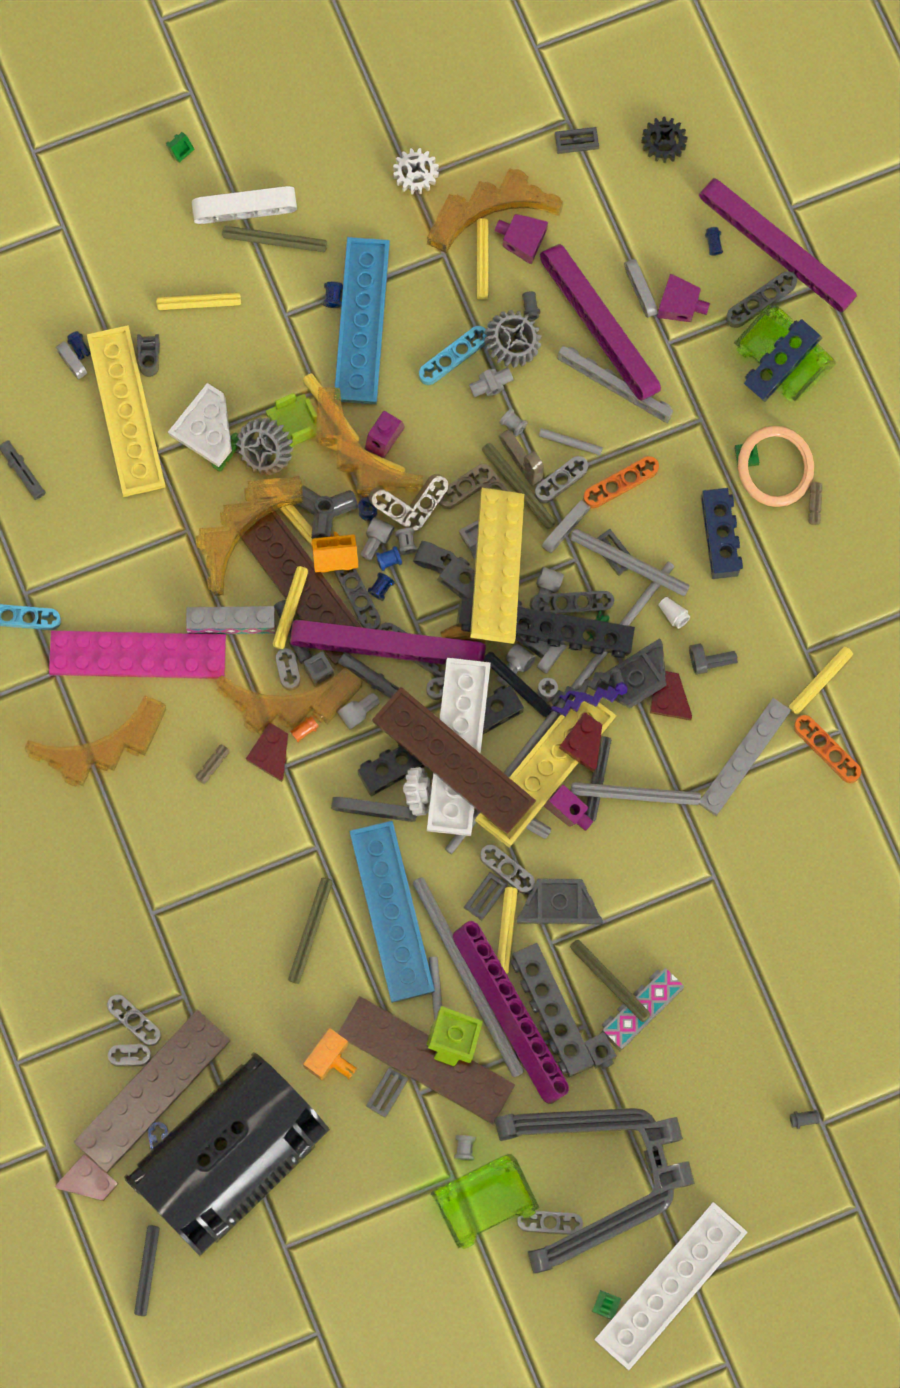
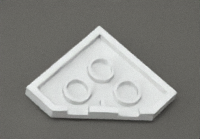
M207 383L168 433L172 438L218 467L232 451L226 397L224 393Z

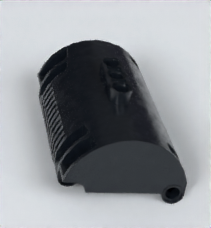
M255 1052L251 1054L252 1058L247 1063L237 1067L137 1164L138 1168L129 1176L127 1174L124 1176L125 1181L153 1207L199 1256L215 1241L218 1243L315 1148V1144L330 1130L298 1092ZM237 1124L244 1126V1130L240 1134L233 1133V1128ZM219 1141H227V1147L224 1150L216 1149V1144ZM202 1157H210L209 1165L204 1167L199 1165Z

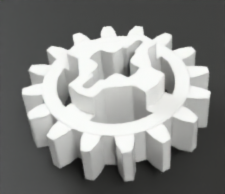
M410 148V154L403 151L402 158H396L397 164L393 165V170L396 172L393 173V177L398 179L397 186L403 184L404 192L409 188L411 194H414L415 190L422 194L423 188L427 191L430 190L429 184L435 186L436 180L434 178L439 177V172H437L439 165L434 164V156L429 158V151L422 154L421 148H419L414 153V150ZM426 164L430 169V173H428V170L425 169ZM402 169L407 174L406 178L402 174Z
M410 768L408 775H406L407 783L403 786L406 803L409 805V809L412 810L413 815H426V813H429L432 791L430 779L427 777V773L424 772V768Z

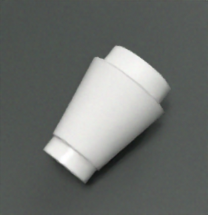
M665 597L658 605L671 625L676 626L678 629L683 627L690 619L688 611L668 597Z

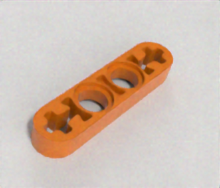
M651 456L642 458L588 488L584 493L583 501L590 508H597L654 477L659 469L658 461ZM645 463H648L649 465L653 464L654 466L652 471L646 469L642 472L643 477H641L639 471L645 468ZM632 472L636 475L637 479L634 482H627L624 478L625 474ZM610 482L616 483L618 490L610 493L606 490V485ZM599 488H602L603 494L597 497V502L588 500L591 493L595 496L600 493Z
M802 715L798 717L794 723L795 732L843 781L847 783L856 782L861 775L860 766L810 716ZM800 721L802 723H805L807 721L809 723L808 729L811 732L813 731V729L817 730L812 734L810 739L807 737L810 734V732L807 729L801 730L799 728L801 725ZM816 736L825 738L826 744L823 747H818L814 744ZM836 751L840 753L841 760L836 763L832 762L829 754ZM844 760L848 761L845 766L849 770L852 768L856 770L854 773L855 777L852 775L848 777L846 775L847 769L844 766L841 770L838 768L843 764Z

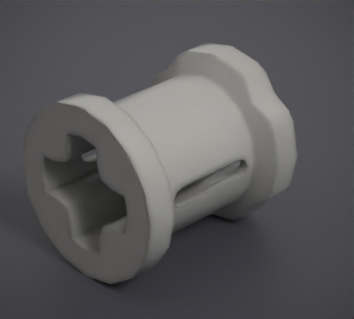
M512 408L504 414L499 422L501 425H506L512 430L515 437L528 424L526 420H521Z
M413 528L400 529L395 532L399 540V554L407 555L417 552V546L414 545L413 534L415 532Z
M552 678L542 679L538 686V695L546 702L552 701L557 694V682ZM545 686H549L550 693H546V690H544Z
M457 1135V1154L454 1155V1159L474 1160L472 1150L476 1137Z

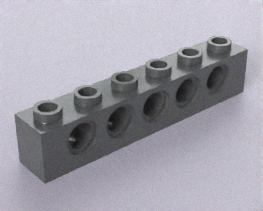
M454 556L437 581L461 599L462 597L473 599L475 571L469 567L470 563L467 560ZM462 574L467 575L470 583H461L459 576ZM518 600V607H522V602ZM525 620L518 624L522 630L529 629V625ZM547 624L540 625L542 633H550V627ZM517 637L518 642L540 658L551 647L544 641L529 643L526 642V638Z
M538 943L513 953V960L510 961L515 973L519 972L523 979L520 981L524 992H529L532 998L529 1003L533 1012H538L541 1017L539 1024L543 1033L548 1032L551 1041L548 1043L553 1054L557 1053L561 1060L558 1062L561 1072L563 1074L567 1073L570 1078L592 1068L594 1062ZM528 966H535L538 969V974L535 976L528 975L526 972ZM538 986H545L548 993L545 996H539L535 989ZM547 1006H554L557 1009V1014L555 1016H548L545 1013V1008ZM557 1026H563L567 1034L559 1037L555 1034L554 1029ZM567 1046L574 1047L576 1055L573 1057L566 1056L564 1048Z

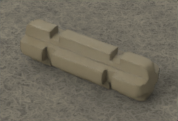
M812 482L810 485V493H812L810 494L809 501L810 524H820L821 514L819 513H821L822 494H820L822 492V483Z
M219 745L215 750L216 753H213L203 765V770L196 774V779L201 783L205 784L209 780V775L216 771L223 762L222 759H225L229 754V749L224 745Z

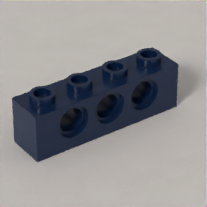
M803 319L799 322L797 320L794 321L788 328L790 332L785 338L781 336L774 344L775 349L770 354L767 352L760 359L759 363L761 364L756 370H750L745 376L746 381L744 384L764 402L769 399L822 339V336ZM794 338H801L802 343L800 347L792 348L791 341ZM786 354L787 361L782 365L777 364V356ZM765 370H771L773 373L772 378L768 381L762 379V373Z
M728 488L703 490L701 502L712 579L738 577L740 569H743L742 557H738L737 549L740 548L739 536H735L734 528H737L736 515H732L731 507H734L733 494L729 495ZM721 509L725 512V515L717 516L714 510ZM725 530L728 536L720 537L717 531ZM727 550L731 556L724 558L720 555V551Z

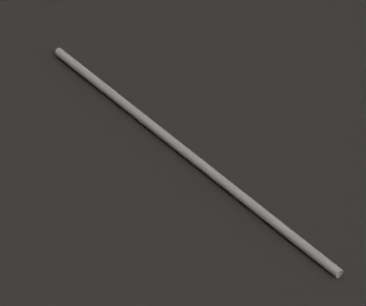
M667 562L661 571L669 574L675 566ZM654 581L651 582L620 622V625L629 626L659 588L660 584ZM610 635L606 643L614 645V638ZM603 652L602 655L596 654L572 684L571 688L579 690L584 680L590 677L608 652ZM570 695L568 699L572 700L574 696ZM561 698L556 707L564 708L566 702ZM551 711L506 769L505 775L508 777L512 775L559 717V713ZM476 809L473 814L472 827L476 824L475 819L480 814ZM455 835L445 850L452 854L466 836Z

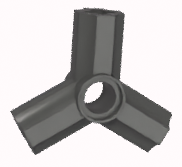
M303 485L297 489L293 497L295 504L314 515L312 539L331 537L333 518L358 508L356 497L351 490L328 497L320 496Z

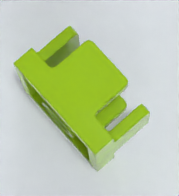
M294 393L276 400L275 406L265 411L270 422L277 420V426L284 425L282 430L289 432L287 438L292 440V443L289 444L291 447L323 433L318 423V416L310 399L306 398L305 394L298 397Z
M441 1006L436 1020L431 1026L426 1043L429 1049L437 1051L434 1059L451 1066H455L459 1060L470 1063L473 1059L483 1021Z

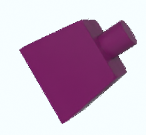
M515 214L510 224L499 219L495 232L505 235L503 239V247L527 263L532 264L547 232L548 222Z
M670 274L657 318L691 322L694 312L707 315L710 303L699 300L701 289L698 286Z
M383 411L367 435L365 450L385 458L405 428L403 422L388 412Z
M563 784L558 787L544 805L547 810L569 827L577 824L586 831L594 822L585 814L588 806ZM570 808L574 810V815L570 813Z

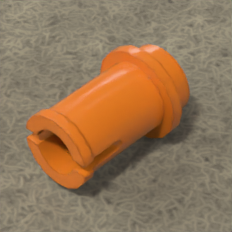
M312 716L306 717L304 722L290 730L297 742H300L301 739L312 731H317L316 729L319 726Z

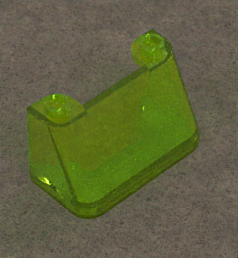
M768 305L734 342L738 346L736 350L743 357H753L759 363L760 359L767 352L770 354L775 349V342L781 336L785 338L790 332L788 328L794 320L780 307ZM794 338L791 341V347H800L802 343L801 338ZM817 344L781 384L784 390L782 394L789 401H798L835 366L836 361ZM786 354L777 356V364L782 365L787 361ZM767 370L773 376L772 371Z
M512 1154L501 1156L431 1192V1197L458 1249L461 1247L466 1249L474 1245V1240L478 1234L516 1215L528 1218L536 1213L535 1210L540 1208L517 1159Z

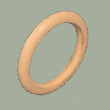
M782 426L763 427L751 434L741 448L738 457L739 477L746 491L758 502L773 507L788 506L803 497L811 485L814 476L813 455L808 444L795 431ZM777 436L790 440L796 445L803 457L804 474L800 484L791 493L783 496H770L763 493L755 486L749 475L748 459L750 453L758 442L767 437Z

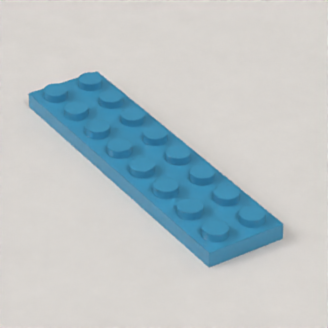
M347 237L334 402L377 405L390 240Z
M393 821L349 831L391 1003L435 992Z

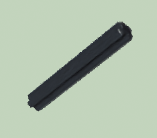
M488 652L485 655L483 661L491 663L490 667L543 717H547L551 713L552 708L493 652Z

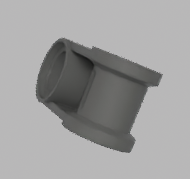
M137 334L140 372L147 377L154 376L159 370V334H155V336H141V334ZM147 361H152L154 363L152 366L149 367L144 366V363Z
M421 541L413 562L423 568L442 573L447 567L443 565V562L446 559L451 561L455 555L451 551L440 548L433 543Z

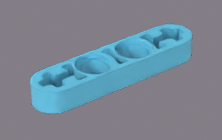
M482 326L473 327L425 363L419 370L420 381L425 385L436 383L486 344L484 342L485 337H487L484 334L486 329ZM475 333L478 335L482 333V340L476 339L473 341L474 347H472L470 342L475 338ZM463 344L467 346L468 351L465 354H459L456 351V347ZM442 357H448L451 360V364L443 367L440 365L439 360ZM433 364H435L436 367H437V369L432 373V377H433V378H430V377H426V378H425V377H424V376H425V372H424V371H427V372L433 371V370H434V365H433Z
M0 604V626L55 630L60 626L61 617L55 609ZM9 610L13 612V618L10 621L2 620L1 615L4 611ZM27 612L35 614V620L31 623L23 621V616ZM39 613H42V618H49L50 615H53L56 621L54 620L52 624H48L47 620L41 619V624H38Z

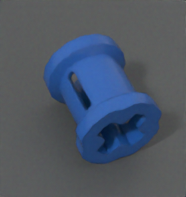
M396 546L384 553H375L381 571H385V568L395 564L402 565V560Z

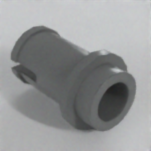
M533 291L523 293L524 316H529L527 320L538 319L540 309L537 307L536 293Z
M817 1110L801 1113L794 1111V1114H790L792 1128L800 1129V1126L819 1124Z

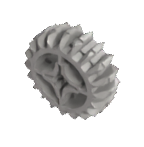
M509 310L507 314L503 311L499 316L495 315L492 318L493 321L487 324L488 328L484 332L487 335L484 342L489 343L486 350L493 351L490 356L495 357L496 355L498 357L497 363L503 360L505 367L510 362L513 368L517 367L518 363L520 366H524L526 361L531 362L533 357L538 354L537 349L541 347V343L538 342L541 339V335L536 334L539 331V327H533L535 320L529 322L527 320L529 316L525 315L522 317L521 311L514 314L513 310ZM503 325H514L516 328L504 327ZM516 333L514 336L515 340L510 344L511 337ZM515 349V350H517V351L521 350L522 352H521V353H513V352H510L509 350Z
M260 417L249 421L247 425L242 427L241 432L237 436L240 440L237 441L236 445L241 447L237 453L243 455L241 461L247 462L246 468L252 466L253 473L259 471L260 475H265L266 473L272 475L280 472L282 468L288 465V461L292 457L290 453L294 448L289 446L292 443V440L287 438L289 432L282 430L284 425L277 426V420L270 422L269 417L264 419ZM255 432H259L257 439H253ZM273 453H275L276 458L275 460L271 461L270 457Z

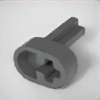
M701 643L689 645V655L695 675L707 673L708 669L738 663L735 651L705 656Z

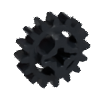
M663 116L660 122L655 118L654 125L649 122L647 129L643 130L642 135L644 137L641 140V143L644 144L643 151L649 150L648 157L654 155L656 162L659 158L663 159V163H666L667 158H670L673 162L675 155L681 157V150L685 151L686 149L685 143H687L688 139L687 136H684L686 129H680V122L675 125L673 123L674 118L666 121V117ZM651 135L653 136V139L655 140L653 145H652L651 139H650ZM676 135L678 137V144H676L674 139Z

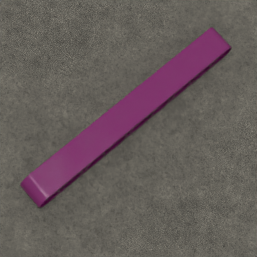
M713 178L699 193V197L705 204L785 269L795 274L801 282L837 311L844 312L857 297L856 292L718 179Z
M557 244L540 253V260L637 399L642 401L661 391L659 380L564 246Z
M304 620L293 621L290 644L298 647L337 652L346 651L347 653L446 665L447 658L484 662L483 658L486 651V645L481 642Z
M468 921L453 933V940L541 1098L546 1103L553 1104L568 1093L569 1085L482 929L476 922Z

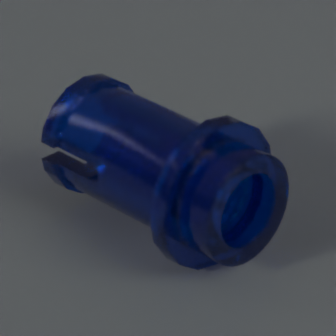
M718 227L708 228L705 233L711 256L723 253L720 240L721 231H719Z
M75 331L67 336V342L72 345L79 360L84 359V355L88 357L91 354L82 339L83 334Z

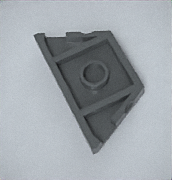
M660 638L615 666L622 672L624 683L627 685V693L623 695L618 694L614 701L628 708H632L667 685L663 643ZM612 678L609 684L600 680L597 688L600 687L607 691L609 686L615 688L616 684Z
M537 879L517 918V924L602 925L603 919L599 915L582 879Z

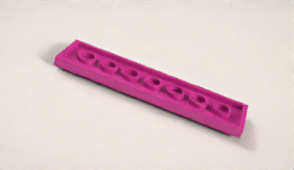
M51 631L49 674L225 679L226 634Z

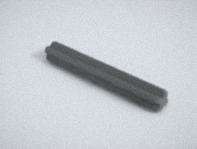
M601 736L597 768L593 772L591 784L603 785L612 741L609 737ZM588 796V810L585 814L595 821L600 797Z
M148 1225L134 1310L137 1316L147 1315L160 1228L154 1225Z

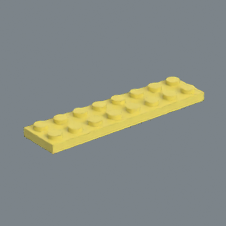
M129 325L87 334L123 497L166 488Z
M488 488L481 489L470 638L512 644L515 642L524 494Z
M584 701L577 712L570 708L566 717L560 715L509 777L532 796L536 802L507 835L481 813L476 817L475 821L510 848L556 792L558 787L578 765V761L563 752L559 747L583 713H587L602 724L601 735L616 718L617 715L600 702L595 707Z

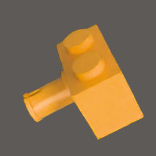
M333 531V537L331 534V537L312 539L315 572L325 573L334 570L358 568L355 534L339 536L337 532Z
M329 1028L303 1064L306 1070L321 1081L332 1068L347 1077L348 1080L352 1077V1073L354 1074L357 1070V1067H354L341 1057L343 1051L348 1046V1041L331 1028Z

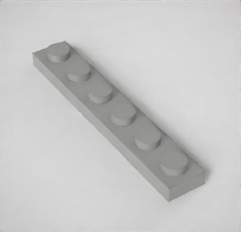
M562 346L558 352V360L668 424L673 410L666 402H658L652 398L653 396L642 401L638 400L627 383L616 377L613 371L602 369L597 366L598 364L591 358L585 359L572 347Z
M774 698L771 700L701 798L700 806L713 815H718L791 712L788 707Z

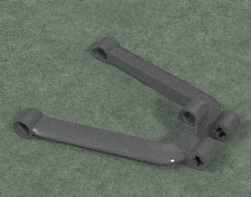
M628 1108L508 1114L494 1119L500 1141L522 1135L636 1130L642 1135L647 1148L644 1151L649 1174L653 1173V1191L649 1195L551 1245L528 1251L533 1274L551 1270L554 1266L560 1265L661 1214L671 1205L674 1198V1189L695 1184L689 1161L670 1166L667 1163L663 1145L683 1140L677 1117L656 1122L647 1111Z

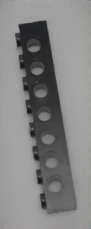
M462 597L459 603L456 626L461 627L462 631L471 632L473 599ZM517 607L515 640H517V637L526 638V642L529 643L544 641L547 642L548 646L560 647L561 644L569 646L570 650L581 651L584 648L590 649V653L602 655L603 652L612 653V657L624 658L631 653L635 627ZM525 620L529 625V629H520L518 622ZM541 624H547L550 627L549 634L541 632ZM562 628H569L572 636L570 638L564 637L561 633ZM584 631L592 633V641H586L583 638ZM605 635H611L614 638V645H608L605 642Z
M511 685L507 688L505 686L499 687L493 692L494 695L486 699L483 734L523 713L524 707ZM494 703H499L503 706V709L495 712L491 709V706ZM398 744V748L393 751L388 749L379 755L380 758L375 761L368 760L362 763L360 769H358V775L372 797L406 778L410 768H424L426 766ZM399 756H405L408 759L404 765H399L395 760ZM384 766L389 772L382 776L376 770Z

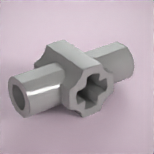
M508 367L498 372L495 368L488 369L479 375L480 380L469 384V387L474 397L484 393L487 396H493L504 389V384L514 379Z

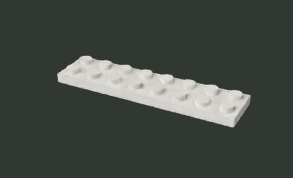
M447 658L440 720L481 753L491 663ZM433 773L427 831L471 836L474 807Z
M713 1202L594 1340L629 1371L748 1232Z

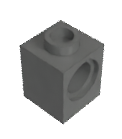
M323 651L303 662L304 669L314 686L334 676L333 668Z
M605 1032L584 1042L594 1062L595 1069L601 1066L603 1070L614 1064L613 1060L616 1059L617 1055ZM598 1047L605 1048L607 1056L604 1058L597 1057L595 1049Z

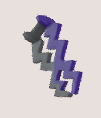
M615 667L611 669L610 673L595 672L593 680L585 679L579 690L569 686L566 687L565 692L558 690L552 701L554 705L551 707L552 710L566 717L570 708L577 712L584 701L597 707L601 698L612 703L618 694L623 695L627 693V685L624 683L621 670ZM612 678L616 684L615 688L609 686L607 691L600 687L597 688L600 680L609 684ZM588 687L596 690L594 696L586 693ZM570 695L575 697L574 701L568 699ZM561 698L566 702L564 708L555 706Z

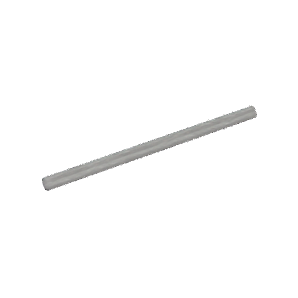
M423 877L416 879L413 885L513 1077L521 1075L523 1069L488 1001L453 940V934Z

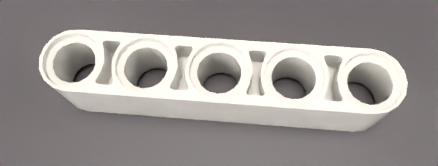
M286 186L195 198L192 200V210L195 223L207 224L292 213L297 210L295 189Z

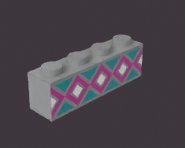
M274 606L186 607V629L188 634H275Z
M666 968L662 971L659 969L655 971L649 978L651 982L646 987L641 985L634 992L637 1000L650 1012V1017L645 1022H641L623 1003L617 1009L620 1013L615 1018L610 1016L602 1024L604 1029L601 1033L605 1032L608 1040L619 1051L625 1048L684 989V986Z

